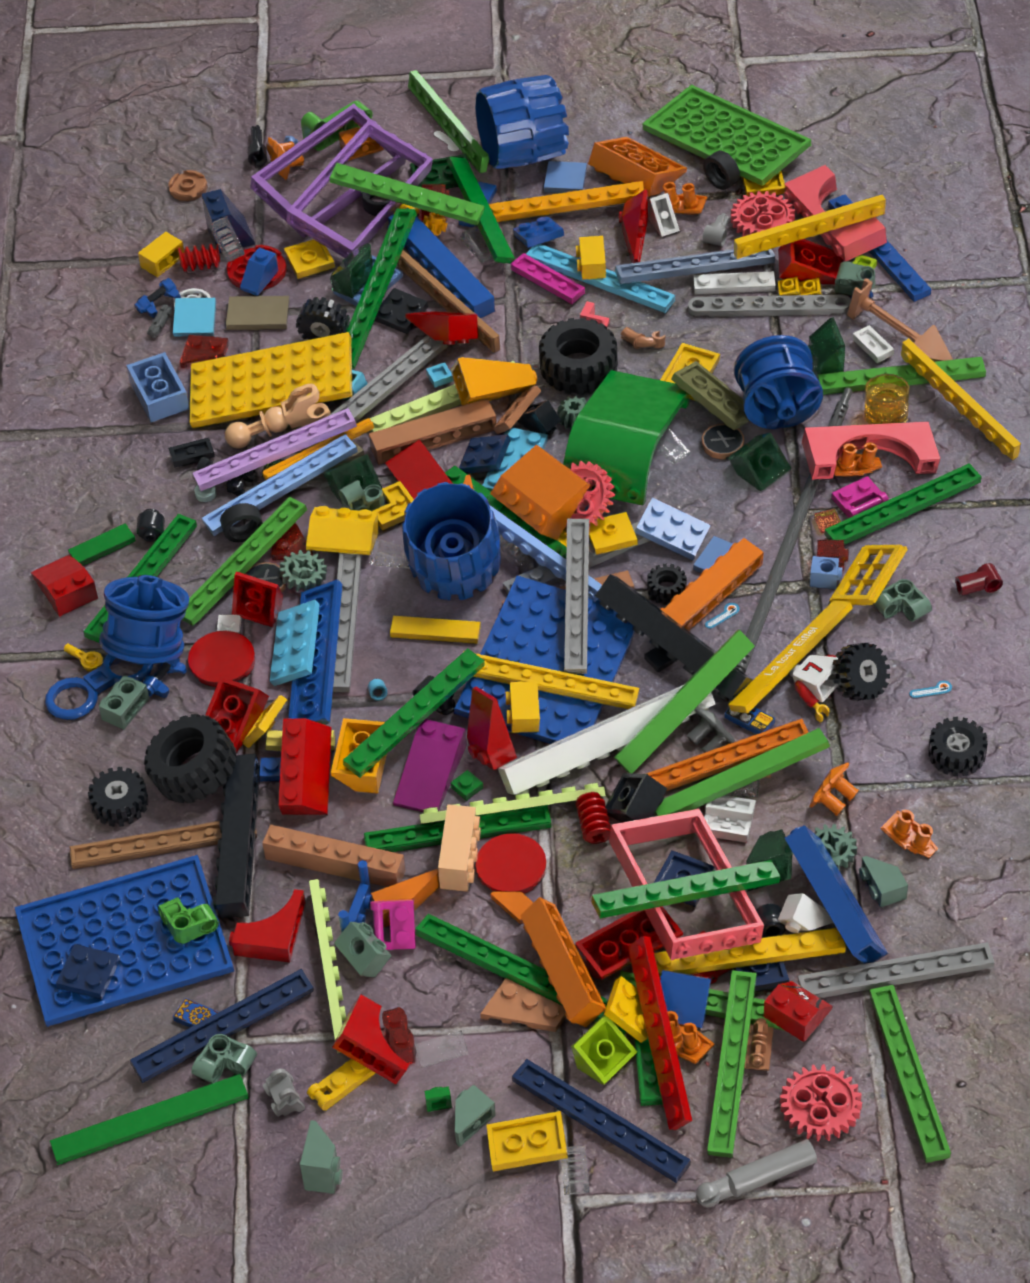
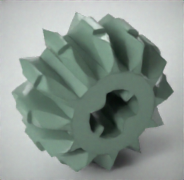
M577 396L573 399L567 397L566 401H561L557 409V414L561 419L560 424L564 425L565 429L573 427L578 414L588 401L584 397L578 399Z

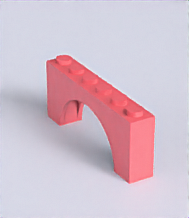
M826 165L784 183L785 199H789V203L793 204L795 211L804 218L826 212L821 207L822 202L829 194L837 190L835 174ZM876 217L820 234L826 245H830L834 253L845 262L887 243L886 228Z
M929 422L810 427L804 429L802 446L812 480L833 479L836 461L842 457L843 447L846 444H853L859 450L864 449L866 443L872 442L877 445L879 450L894 453L906 460L914 469L915 474L936 473L940 462V456Z

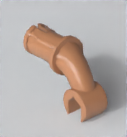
M629 327L624 328L621 332V335H623L621 339L631 343L635 349L647 347L663 348L665 346L666 335L660 337V331L653 332L652 337H645L644 334L636 333Z

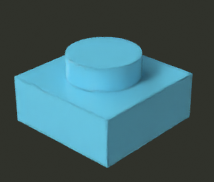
M445 362L426 369V374L434 388L453 382L451 371Z

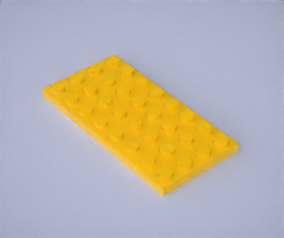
M346 332L192 363L190 391L191 427L197 428L260 415L259 412L261 411L265 414L271 407H282L281 402L287 400L294 389L306 384H314L319 390V400L315 404L352 397L350 333Z

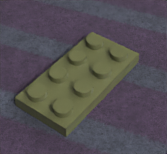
M697 361L673 374L671 380L679 388L685 390L695 401L700 402L711 414L721 419L727 427L735 430L750 421L744 411L743 398Z

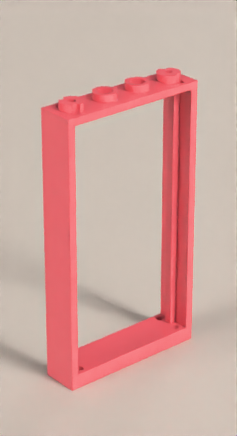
M700 809L611 825L609 843L632 887L647 884L628 845L696 833L716 871L732 868ZM745 890L729 894L746 925L676 938L660 907L646 909L645 912L670 960L760 943L764 924Z

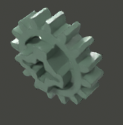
M299 550L297 555L291 552L290 558L285 556L284 562H280L279 576L282 578V583H288L289 589L293 586L296 587L297 592L300 588L307 591L308 588L312 589L316 585H322L323 580H326L327 565H324V559L318 560V554L312 556L310 551L303 554Z
M824 824L823 830L815 828L814 834L821 839L837 868L839 869L840 866L848 868V862L853 863L854 857L857 855V840L852 838V832L845 833L844 826L836 829V824H833L832 828H828Z

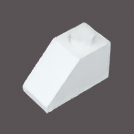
M668 193L648 199V218L660 237L680 231Z
M803 893L788 895L778 918V921L786 925L785 928L793 933L810 931L834 923L826 909Z

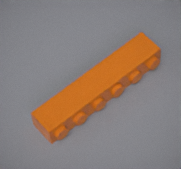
M745 538L738 543H734L724 556H719L714 565L709 569L703 570L696 581L690 582L680 595H675L670 604L665 608H661V610L688 631L691 630L762 566L764 552Z
M539 897L520 915L524 923L523 928L532 940V947L539 954L540 964L549 975L548 980L557 992L556 997L566 1011V1018L573 1024L577 1023L587 1027L606 1007L556 905Z

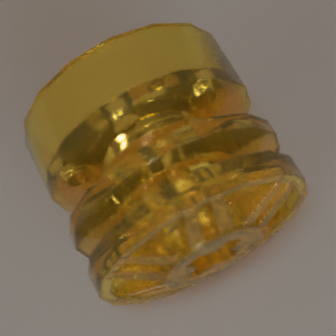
M881 374L871 378L866 383L864 417L867 423L870 425L905 423L908 420L910 387L906 380L894 374Z

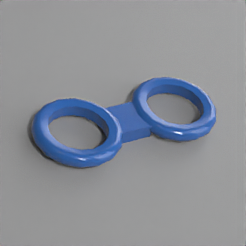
M107 653L102 665L83 676V678H65L50 687L45 696V706L49 713L56 718L71 720L83 717L93 710L98 701V694L119 682L123 677L116 675L110 669L116 657ZM144 664L140 671L128 677L142 682L144 678L150 675L153 664ZM77 687L87 691L88 699L78 708L66 710L55 704V698L62 690Z

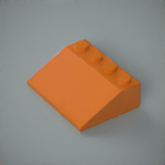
M629 137L595 142L588 162L589 165L594 167L595 171L608 174L612 180L621 181L624 184L643 181L644 190H648V197L660 194L664 191L663 186L665 183L675 182L687 171L685 166Z
M535 445L500 476L490 494L540 534L558 540L567 525V519H570L590 484L540 446Z

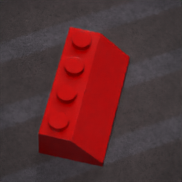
M306 718L283 719L279 808L282 815H328L332 727Z
M661 906L660 908L675 937L683 936V931L664 907ZM645 910L631 912L575 942V946L590 976L600 980L631 964L628 946L642 936L651 938L653 951L661 948L663 945Z

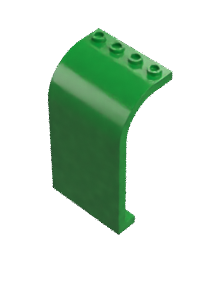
M610 370L580 411L573 424L566 447L564 465L571 469L572 463L579 466L580 461L585 464L588 461L594 465L597 464L612 478L609 483L613 484L614 488L610 491L615 496L610 499L643 506L646 502L648 476L656 446L679 409H686L688 407L690 394L679 388L676 383Z

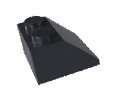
M623 773L605 806L607 815L622 823L654 817L653 815L657 807L664 800L667 788L648 774Z

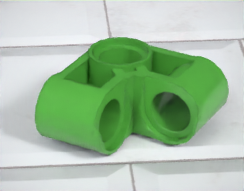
M177 897L157 906L163 923L168 927L174 940L178 943H188L200 936L212 933L219 926V921L208 904L186 909Z

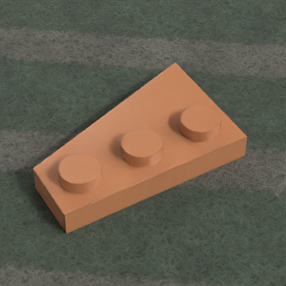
M505 978L480 1013V1016L484 1020L493 1018L502 1020V1023L506 1024L515 1022L526 1024L529 1028L557 1032L566 1019V1011L562 1005Z

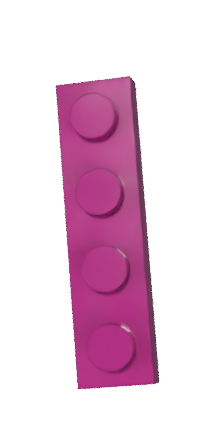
M524 253L511 263L512 271L570 304H573L585 294V287Z

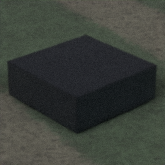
M655 647L644 654V659L657 672L675 663V661L666 656L668 651L662 647L660 649Z

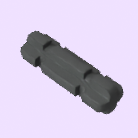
M164 304L160 308L159 313L147 331V334L152 338H156L160 333L161 328H163L168 316L172 312L171 307Z

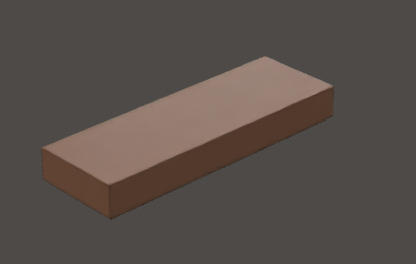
M533 386L523 390L494 426L493 430L497 434L510 430L541 392L539 387Z

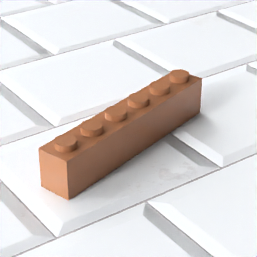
M484 399L369 433L370 448L378 465H380L419 439L427 450H431L494 431L496 414L488 399Z
M270 825L262 843L266 860L360 881L358 862L364 860L367 862L370 883L384 887L402 882L406 871L403 854L275 825Z

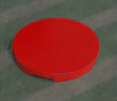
M255 245L254 248L245 250L240 249L228 260V278L233 285L240 288L248 260L258 248H262L276 253L278 272L263 290L272 288L280 283L286 275L287 266L282 253L266 245Z
M212 632L201 637L191 647L188 655L189 668L193 675L199 679V682L208 686L217 687L220 677L238 681L243 677H247L254 668V648L245 636L237 632Z
M503 834L492 838L481 847L476 862V872L480 882L495 892L528 893L545 876L547 869L546 855L542 847L532 838L521 834Z

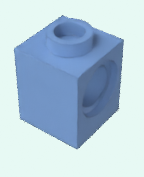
M813 556L810 587L836 589L837 580H842L843 568L838 567L839 558Z

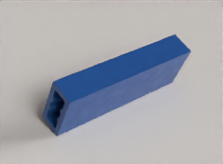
M805 825L793 829L790 835L785 837V840L852 955L864 964L876 962L887 955V950L821 839Z

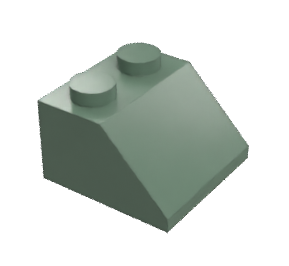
M311 1120L300 1162L304 1189L335 1194L336 1185L341 1184L343 1170L339 1169L340 1157L337 1156L335 1145L316 1121Z

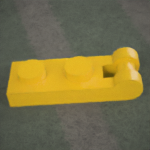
M350 1059L321 1082L311 1085L307 1090V1095L313 1100L316 1099L318 1106L323 1111L328 1110L373 1076L375 1072ZM327 1090L330 1092L329 1095H328V1094L325 1095L324 1093H325Z

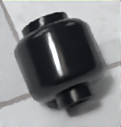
M146 509L138 515L136 531L138 536L145 541L153 542L164 532L165 518L158 510Z
M764 904L756 909L764 924L762 938L781 936L785 932L786 925L778 921L782 911L778 905Z

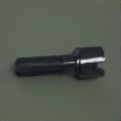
M256 125L250 129L251 144L248 147V162L250 164L255 162L256 167H261L267 162V149L262 144V130L259 125Z

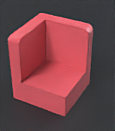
M587 301L580 313V318H586L589 321L591 319L596 320L598 324L602 323L606 327L610 322L607 317L595 315V306L592 302Z

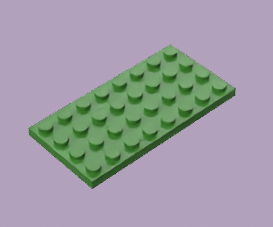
M692 84L642 123L643 130L704 159L716 151H725L735 160L740 176L761 186L766 184L811 146V139Z

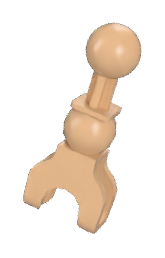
M306 384L294 389L290 393L289 398L281 402L282 407H271L266 411L265 415L262 411L259 412L260 421L250 425L242 422L230 424L225 431V439L231 447L241 449L250 443L252 436L266 430L269 437H271L272 432H283L288 425L292 429L304 427L328 417L331 412L324 403L315 404L319 400V390L314 384Z

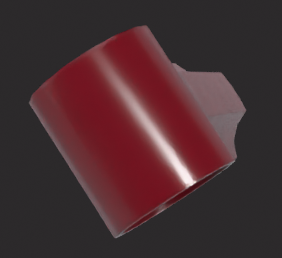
M992 563L980 566L976 572L955 577L959 595H966L984 589L986 592L991 593L999 590L1003 585V580Z

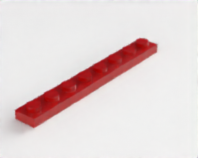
M642 936L628 946V951L669 1130H678L690 1123L692 1116L651 938Z

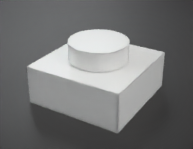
M239 615L218 616L217 631H233L240 634L241 617Z

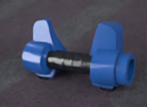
M170 278L162 280L159 284L160 288L151 295H144L138 298L134 306L140 314L147 312L152 318H155L158 312L153 302L163 295L181 298L176 285Z
M179 658L160 663L161 667L154 676H147L142 680V683L147 685L149 696L155 694L162 698H167L170 691L161 682L163 677L169 673L187 672L186 666L180 662Z

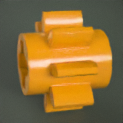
M431 212L429 217L424 216L423 223L435 236H439L441 231L446 232L448 225L446 223L447 219L443 215Z

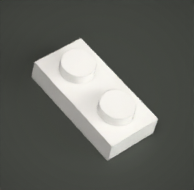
M870 325L853 333L852 339L876 363L894 355V348Z

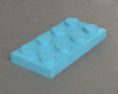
M517 428L505 431L504 435L507 434L511 441L499 470L489 471L483 486L492 491L500 476L535 445L544 449L548 441L547 434Z
M316 600L278 612L270 682L274 686L312 674L320 607Z

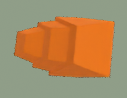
M268 137L266 149L270 155V161L272 162L295 146L292 141L278 143L276 140ZM303 155L278 172V174L287 180L290 167L303 166Z
M674 182L664 184V193H668L674 213L686 215L702 213L707 196L695 195V187L692 183L684 184L682 186L683 193L681 194L676 193Z
M872 442L866 443L862 454L856 453L855 445H844L842 457L836 461L834 475L841 477L864 476L866 473H872L873 470L882 468L879 457H875L878 449L877 445Z
M848 762L828 772L818 791L812 797L809 805L810 808L814 807L817 803H822L837 816L846 804H843L830 792L831 788L838 790L848 801L855 797L859 789L849 783L843 774L849 767Z
M897 810L880 828L904 850L908 849L914 854L918 853L930 858L938 850L931 840V835L933 834L932 827L928 824L920 825L914 821V814L910 810H902L901 812Z
M668 1011L677 1055L696 1064L715 1044L697 1031L695 1024H679L677 1013Z

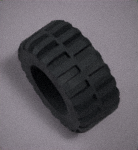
M569 318L565 322L563 320L559 321L556 326L552 325L548 332L546 331L539 342L541 375L550 386L554 385L556 390H564L568 394L574 392L579 395L583 394V392H594L610 370L617 371V340L614 334L604 324H598L593 319L589 321L586 318L575 320L574 318ZM574 353H585L591 355L583 359H572L566 357L567 355Z
M191 714V717L182 716L177 721L172 720L169 722V725L165 728L162 727L158 735H154L151 739V745L147 746L144 757L147 775L165 798L178 803H184V801L186 803H193L197 799L203 800L207 798L206 796L209 794L213 795L217 792V788L224 786L227 782V777H230L233 773L232 767H235L236 749L224 729L215 719H211V717L206 715ZM199 752L193 760L181 765L188 757Z

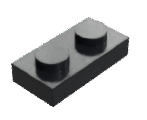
M209 437L168 448L174 468L199 462L202 457L208 459L215 457Z

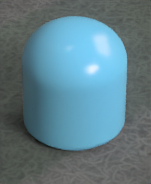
M373 679L369 682L368 691L371 698L376 701L383 700L388 693L385 683L380 679ZM381 689L382 694L381 696H375L373 691Z

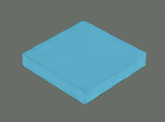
M175 298L174 337L214 336L216 298Z

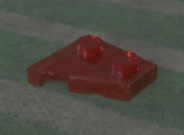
M189 335L180 360V367L187 368L188 363L225 357L229 346L228 338Z
M296 522L272 546V561L284 560L285 556L290 558L291 552L297 555L299 550L303 554L310 551V555L313 556L312 550H306L307 541Z

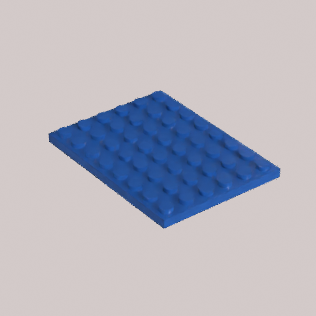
M517 575L480 654L564 672L566 590ZM588 597L587 674L575 675L614 683L634 637L635 631L632 629L634 625L630 622H622L616 617L617 612L613 609L608 611L599 604L600 600L594 602ZM478 677L470 678L454 708V714L469 718L472 688L477 686L497 699L507 730L512 732L511 724H507L506 711L510 710V705H506L505 691H510V684ZM538 690L539 732H519L517 734L552 744L595 725L604 704Z
M198 855L14 907L46 1027L234 972L220 923L218 928L212 933L205 934L183 944L174 940L158 912V905L178 897L186 909L208 904L218 920ZM74 944L119 955L120 962L103 999L57 988V979Z

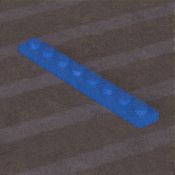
M844 194L829 200L828 207L832 210L852 204L853 202ZM888 241L868 251L913 302L931 295V288Z

